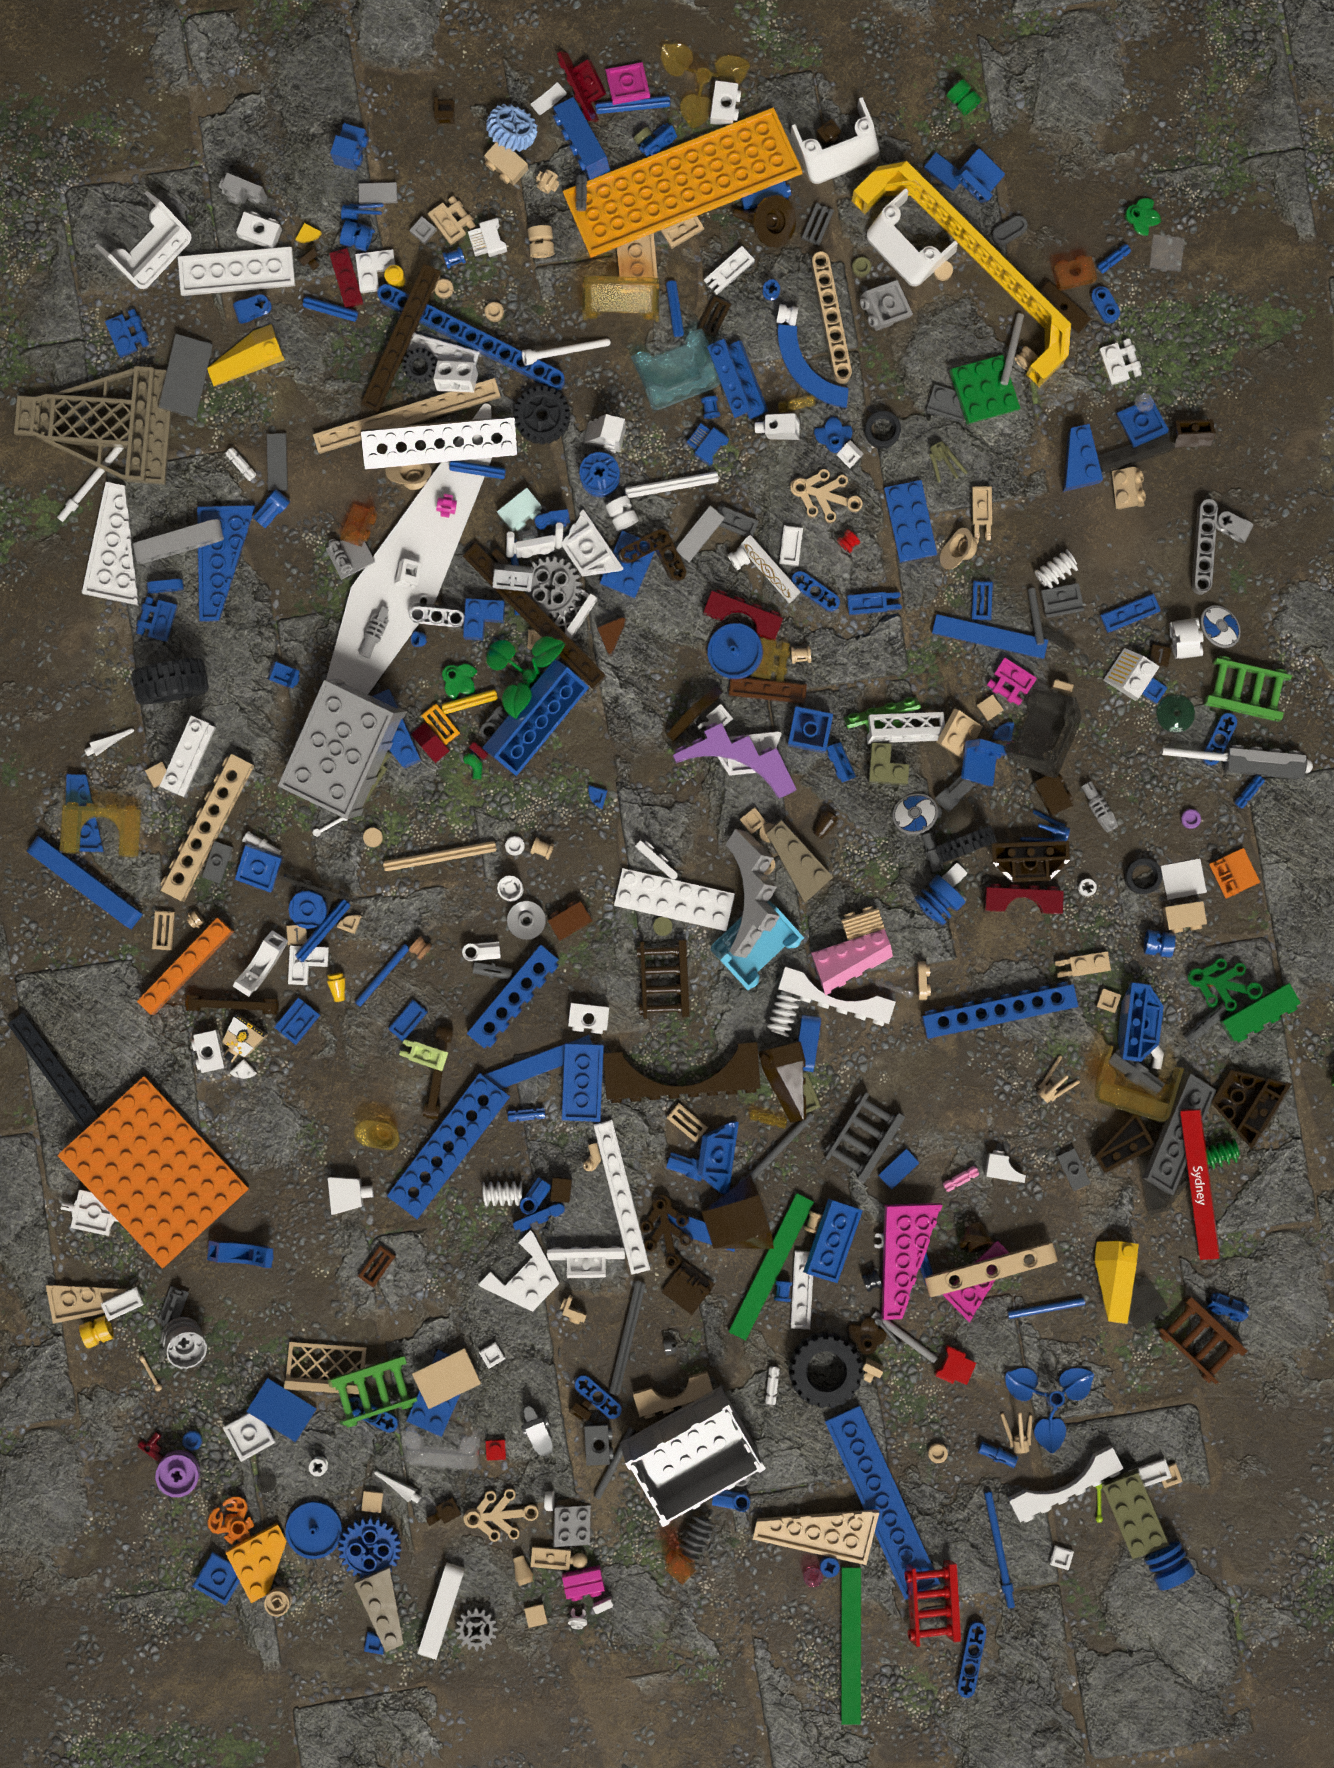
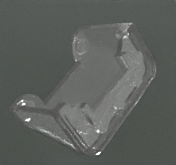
M406 1424L402 1430L403 1457L408 1464L467 1470L475 1469L480 1464L483 1431L473 1430L471 1436L463 1438L460 1448L424 1445L425 1435L419 1434L416 1430V1425Z

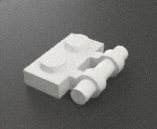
M1130 339L1123 341L1125 348L1121 350L1118 343L1099 349L1111 386L1129 380L1128 372L1133 371L1135 377L1142 375L1140 370L1141 364L1140 361H1137L1136 349ZM1128 355L1130 364L1125 366L1122 356Z

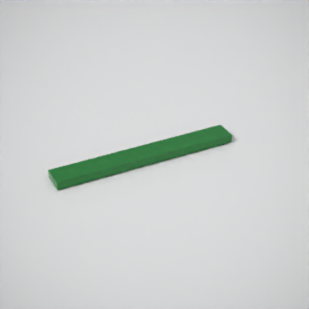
M796 1193L773 1240L774 1249L768 1250L728 1331L729 1333L746 1341L814 1201Z
M841 1567V1725H861V1567Z

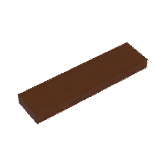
M751 678L731 679L729 696L805 704L807 685Z

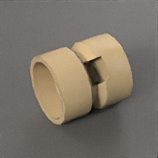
M538 225L528 228V238L532 242L529 245L530 257L547 258L553 256L554 244L550 241L553 239L552 227Z
M284 1586L274 1587L264 1602L265 1610L268 1614L276 1617L284 1615L293 1601L291 1591Z

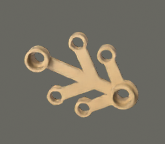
M826 469L820 470L818 474L807 480L804 478L794 479L791 483V492L795 496L801 497L807 508L806 513L811 518L817 516L818 508L812 504L809 495L816 496L825 514V521L827 523H833L836 520V514L831 510L827 500L847 506L851 512H858L862 508V500L858 496L845 498L830 493V491L838 487H845L847 485L848 478L845 475L838 476L836 480L818 489L811 486L819 481L825 482L829 479L830 473ZM822 472L827 473V478H821L820 474ZM844 478L846 482L845 484H840L838 480ZM801 484L804 489L799 491L796 486ZM856 502L858 507L852 508L851 503ZM811 508L816 510V513L813 515L809 513ZM832 514L834 519L828 520L827 515Z
M508 1488L491 1512L483 1513L489 1503H493L497 1498L496 1492L489 1490L476 1509L471 1508L466 1511L464 1523L470 1528L478 1527L489 1536L491 1541L496 1542L500 1539V1531L490 1528L484 1522L493 1521L508 1534L510 1539L515 1540L519 1537L520 1530L517 1527L510 1526L503 1519L524 1517L528 1521H533L538 1517L539 1509L536 1505L529 1504L524 1509L502 1511L509 1501H512L516 1496L515 1490ZM508 1491L513 1492L514 1496L512 1498L507 1497L506 1493ZM489 1493H492L494 1495V1499L489 1500L487 1498V1495ZM528 1509H534L535 1513L533 1515H529L527 1512ZM471 1515H476V1516H477V1520H476V1521H472V1520L470 1519V1516H471ZM516 1530L518 1534L517 1536H512L510 1532ZM491 1533H498V1538H492Z

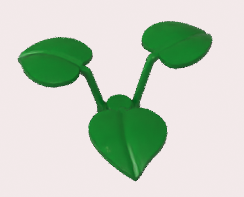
M542 637L535 642L532 648V654L535 656L532 658L535 671L532 669L524 671L511 660L516 650L509 641L499 640L490 645L486 656L488 666L497 671L505 668L509 662L522 673V679L525 682L518 683V686L509 685L503 693V706L513 718L517 719L531 700L532 692L530 688L541 677L538 667H546L556 659L565 646L563 641L552 637Z

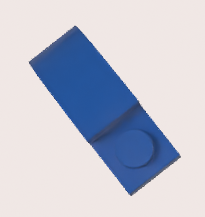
M209 1241L207 1260L250 1264L264 1268L272 1267L274 1255L273 1248H269V1246L242 1242Z

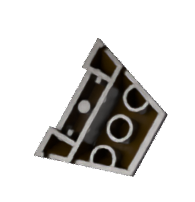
M1231 1070L1211 1104L1245 1143L1253 1149L1284 1101L1292 1083Z
M751 1175L701 1211L713 1249H774L771 1230Z

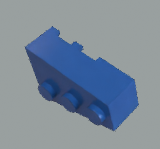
M1090 424L1071 428L1068 432L1063 492L1099 484L1103 480Z

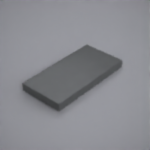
M178 334L174 335L158 408L196 418L213 344Z

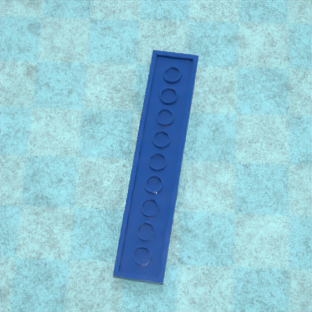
M860 1405L825 1420V1423L864 1510L879 1509L875 1534L906 1600L908 1599V1585L904 1577V1572L907 1571L906 1565H912L916 1568V1572L934 1569ZM938 1578L917 1580V1591L931 1589L939 1585L940 1582Z

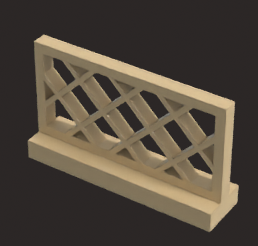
M289 1342L284 1389L339 1393L335 1387H329L328 1380L321 1379L325 1376L327 1379H330L327 1374L335 1367L343 1375L344 1372L338 1365L346 1358L353 1365L346 1373L354 1369L358 1370L357 1366L360 1364L361 1369L365 1368L367 1348ZM293 1347H302L306 1352L298 1361L293 1356ZM316 1348H320L325 1355L316 1362L310 1353ZM334 1350H340L344 1354V1357L337 1363L329 1356ZM354 1351H361L362 1358L355 1365L348 1356ZM306 1356H309L315 1364L306 1371L299 1362ZM328 1357L334 1365L325 1372L319 1363ZM298 1364L304 1373L299 1378H291V1369ZM317 1366L323 1375L318 1379H312L308 1373ZM354 1382L346 1383L347 1394L360 1395L357 1384H354Z

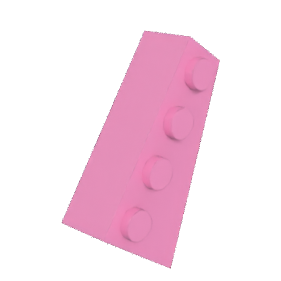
M885 929L811 953L825 996L831 993V990L835 987L845 985L846 981L854 976L857 978L868 968L872 969L893 957Z

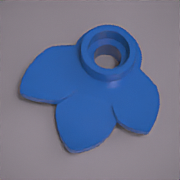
M830 417L825 424V428H815L814 434L820 444L826 445L829 451L838 453L845 446V442L851 439L852 427H842L839 419ZM833 441H838L839 443H838V444H833L832 442H833Z

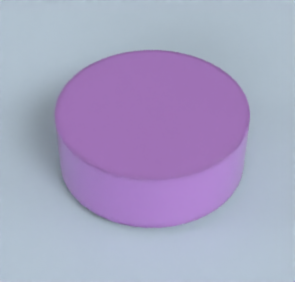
M1189 809L1181 815V823L1185 828L1193 829L1201 822V816L1196 810Z

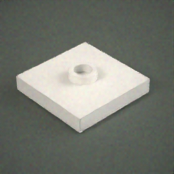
M249 1413L223 1427L241 1462L276 1443L267 1425Z

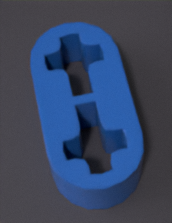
M183 579L147 583L148 593L184 590Z

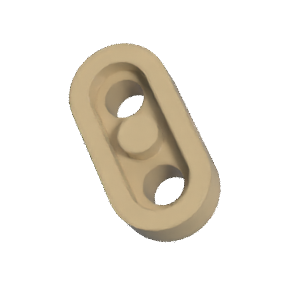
M925 961L917 962L919 1000H927V996L931 995L930 984H927V977L930 976V966L926 965Z

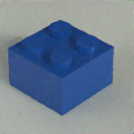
M795 707L787 746L825 754L833 714Z

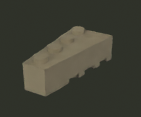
M779 820L765 833L803 903H806L833 878L782 820Z

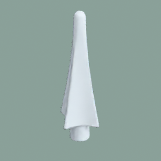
M130 728L116 735L89 742L91 746L84 750L87 756L93 753L97 756L123 737L134 732V729Z
M377 1470L374 1472L376 1476L390 1485L407 1502L412 1500L418 1503L421 1496L416 1494L418 1489L398 1482Z

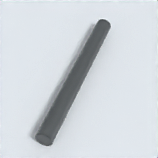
M629 1427L622 1441L633 1436L636 1430ZM620 1445L593 1495L597 1499H601L623 1456Z

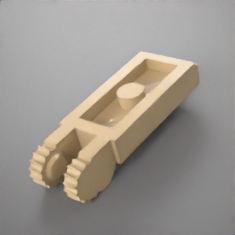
M992 486L972 487V525H974V537L977 540L980 537L979 525H986L985 538L986 540H991Z
M1108 952L1055 961V966L1070 964L1071 971L1057 973V978L1111 971Z

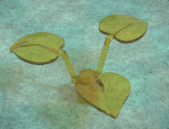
M663 44L661 50L663 66L670 75L680 77L685 70L696 74L695 80L700 85L698 96L694 94L687 95L680 105L683 118L689 127L693 129L704 124L711 115V100L708 97H701L703 86L710 82L711 77L720 76V81L737 83L739 85L744 80L750 67V63L743 58L724 56L715 64L718 73L710 72L707 68L691 69L688 66L693 62V54L687 46L683 44Z

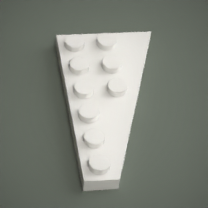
M106 482L82 594L139 606L126 487Z

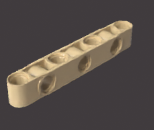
M1048 1242L933 1274L924 1279L929 1297H934L1057 1262L1058 1259L1053 1242ZM1027 1254H1032L1033 1261L1030 1264L1024 1263V1257ZM993 1264L996 1267V1271L989 1275L986 1269L989 1265ZM952 1275L959 1277V1281L955 1285L949 1283V1278Z

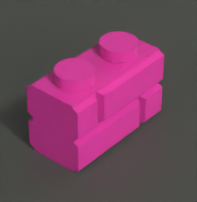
M600 1565L562 1573L566 1599L571 1598V1601H578L583 1599L584 1595L590 1594V1597L602 1595V1591H605Z

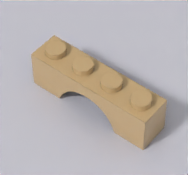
M708 1371L689 1376L685 1390L677 1396H662L653 1387L635 1391L633 1396L639 1417L644 1416L646 1419L655 1416V1412L663 1411V1413L673 1411L674 1407L680 1405L683 1408L713 1391Z

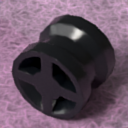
M876 1269L872 1270L869 1274H861L867 1292H871L874 1288H882Z

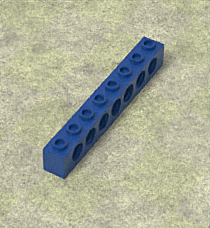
M1067 981L1057 983V987L1052 989L1049 988V985L1038 987V992L1031 993L1030 989L1019 992V996L1012 997L1011 993L1000 996V1000L993 1001V997L982 999L981 1004L976 1005L974 1001L963 1003L962 1008L957 1009L955 1005L944 1007L943 1012L938 1013L936 1009L925 1011L926 1015L921 1016L926 1039L1078 1007L1074 984L1068 985ZM1054 992L1060 995L1058 1003H1053L1051 1000V995ZM1035 996L1041 998L1042 1003L1039 1007H1035L1032 1004V999ZM1016 1000H1020L1023 1004V1008L1020 1011H1016L1013 1008ZM997 1004H1001L1004 1007V1012L1001 1015H997L994 1011ZM979 1008L985 1011L983 1019L976 1017L975 1013ZM960 1012H964L967 1016L964 1023L957 1021V1015ZM941 1016H945L948 1020V1024L945 1027H941L938 1024V1019Z

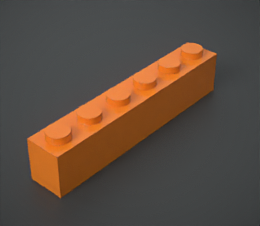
M216 918L137 1002L150 1015H155L234 931L221 918Z

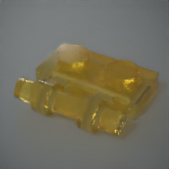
M761 639L763 657L758 668L752 673V677L771 679V673L774 672L777 673L776 681L784 682V676L787 674V658L790 657V644L782 643L781 649H776L777 641ZM774 655L780 656L778 666H773Z

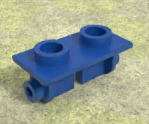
M668 123L662 124L653 133L656 137L655 139L649 136L640 143L638 149L641 153H645L646 158L659 153L677 138L672 125L670 126Z
M1212 1293L1210 1297L1212 1302L1206 1308L1212 1310L1213 1313L1229 1316L1231 1320L1236 1322H1243L1249 1316L1247 1314L1249 1307L1246 1306V1303L1233 1299L1231 1305H1229L1230 1297L1220 1293Z

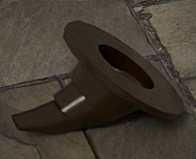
M771 195L764 198L758 204L756 210H733L734 217L754 226L755 234L759 241L767 247L778 248L785 245L792 238L796 228L795 210L790 201L783 196Z

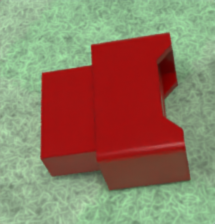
M947 1344L945 1348L947 1355L941 1368L935 1370L934 1375L952 1384L956 1380L967 1385L976 1362L966 1358L965 1352Z

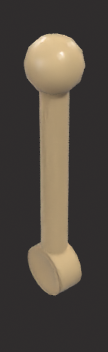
M143 1354L140 1355L139 1359L155 1385V1390L160 1391L162 1385L158 1384L146 1362L145 1356Z

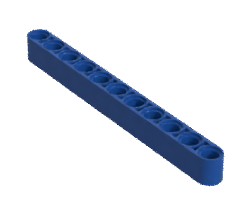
M387 284L380 286L377 291L379 300L383 305L402 313L404 307H400L399 303L402 300H408V294ZM386 291L392 293L388 299L382 298V294ZM427 305L420 321L421 324L480 352L484 356L544 386H548V388H554L557 391L564 387L565 378L560 370L538 359L534 364L519 367L517 363L522 359V351ZM441 317L443 320L440 324H434L433 319ZM453 325L460 327L456 333H452L449 330ZM469 334L477 336L474 341H468L466 338ZM487 342L493 344V348L490 350L484 349L483 346ZM503 351H509L511 353L510 356L505 359L502 358L500 354ZM537 368L544 369V373L540 376L534 374V371ZM558 376L561 378V382L553 384L551 379Z

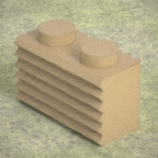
M871 906L862 909L863 913L855 915V912L844 915L845 919H842L841 923L847 941L885 929L878 908L874 909Z

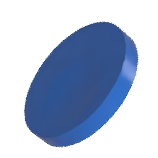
M733 623L725 625L718 629L710 639L708 645L709 662L713 669L725 678H745L751 675L762 661V641L753 629L744 624Z
M319 1501L306 1502L298 1506L292 1512L286 1524V1538L290 1547L298 1555L308 1559H319L332 1553L338 1546L343 1532L342 1521L335 1509Z

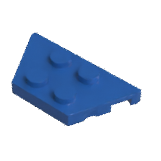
M730 1121L702 1137L697 1174L723 1195L728 1193L730 1189L739 1124L736 1121Z

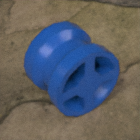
M823 1557L820 1561L822 1574L829 1578L836 1576L840 1569L838 1560L833 1557Z

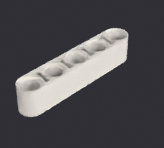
M446 1563L418 1654L437 1659L465 1568Z

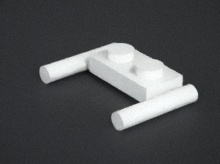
M556 524L555 536H545L514 543V533L508 532L507 557L511 558L516 554L517 558H528L537 554H549L554 551V547L560 549L563 541V524Z

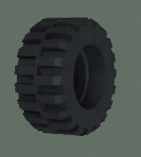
M200 658L152 664L134 670L131 675L136 701L143 705L191 698L204 694L209 689L205 664Z
M821 1331V1333L810 1334L811 1336L803 1338L801 1343L795 1346L794 1352L790 1356L788 1367L792 1386L799 1397L812 1406L834 1408L838 1404L843 1405L846 1403V1400L852 1399L856 1390H859L861 1386L863 1364L860 1355L847 1338L837 1333ZM825 1351L836 1354L844 1365L842 1379L836 1385L829 1388L815 1385L810 1380L807 1371L811 1358Z

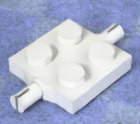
M80 1189L74 1204L62 1202L61 1210L72 1212L73 1219L70 1228L109 1236L114 1221L118 1222L91 1191Z

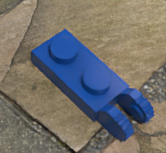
M880 592L848 595L849 615L902 609L901 604L887 605L886 599H898L901 597V594L899 592Z
M562 1203L554 1204L514 1221L515 1231L520 1229V1232L531 1228L530 1224L536 1221L538 1224L548 1221V1216L550 1215L555 1217L560 1214L562 1215L565 1211V1206Z

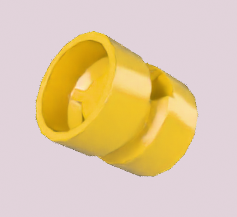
M106 1315L95 1319L94 1323L89 1321L79 1325V1332L86 1348L98 1345L99 1341L104 1343L114 1339V1331Z

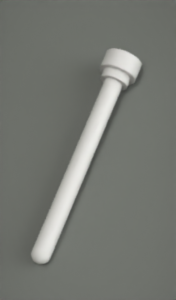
M606 338L537 352L526 349L522 350V359L524 365H531L537 359L609 346L611 341Z

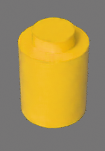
M391 265L385 270L384 276L387 284L396 289H401L406 281L403 270L397 265Z

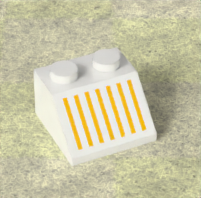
M1124 648L1105 676L1104 681L1136 701L1160 666L1146 657Z

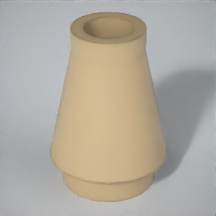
M524 1555L514 1558L515 1582H518L519 1586L533 1582L532 1576L534 1575Z

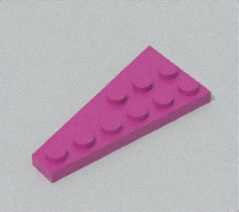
M943 1204L885 1205L882 1283L883 1320L903 1318L910 1299L909 1294L912 1286L915 1285L918 1269L921 1268L930 1243L929 1238L933 1228L936 1226V1219Z

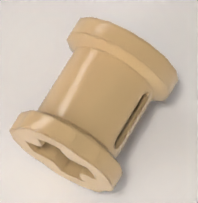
M810 646L797 649L791 647L792 664L801 661L811 663Z
M536 837L530 853H537L549 860L554 844L542 842Z
M809 1211L810 1218L804 1230L816 1234L823 1215Z

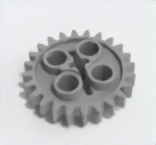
M546 557V562L539 559V565L533 562L531 592H524L549 618L552 614L553 618L557 619V613L564 617L565 610L571 613L569 607L576 608L577 606L574 601L581 600L577 597V594L583 593V591L578 589L583 583L577 582L581 576L574 575L577 569L573 568L570 570L572 564L567 563L565 565L564 559H561L558 563L557 557H554L553 561H551L550 557ZM546 572L548 578L546 581L541 582L540 575ZM561 575L566 576L564 584H559L558 582ZM548 586H555V589L548 590ZM540 591H544L545 598L538 601L537 594ZM558 594H563L564 596L561 603H556L555 601ZM550 596H551V604L549 605V604H548V601H549Z

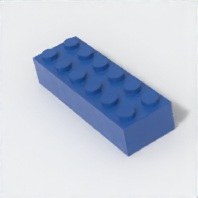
M555 659L531 688L532 697L529 704L522 710L517 719L509 715L483 746V749L507 770L517 776L589 687L568 667Z

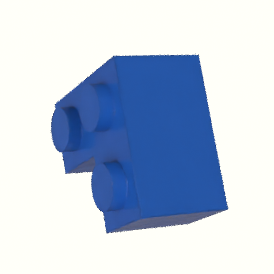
M346 123L343 124L340 136H335L330 152L335 165L355 171L358 165L361 166L363 161L362 151L369 142L365 129Z
M466 599L464 639L484 641L485 622L504 623L505 602Z

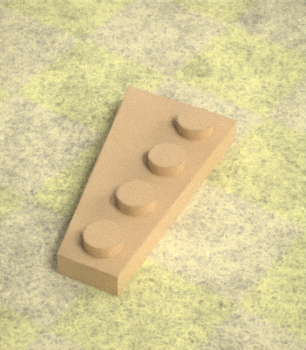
M46 1285L53 1323L103 1314L104 1311L100 1303L127 1291V1289Z

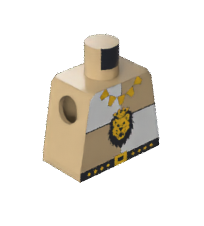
M235 1014L222 1041L229 1047L223 1057L233 1063L238 1054L243 1057L249 1056L268 1034L241 1015Z

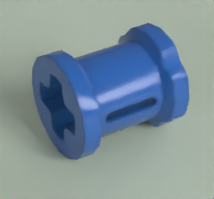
M457 247V250L442 253L448 269L458 263H466L460 247Z
M770 279L764 283L763 296L769 301L776 300L780 294V285L776 280ZM770 287H774L773 293H769Z
M717 396L701 399V402L704 404V419L720 417L716 402L718 400Z
M776 1280L777 1290L774 1300L791 1302L789 1295L792 1282Z

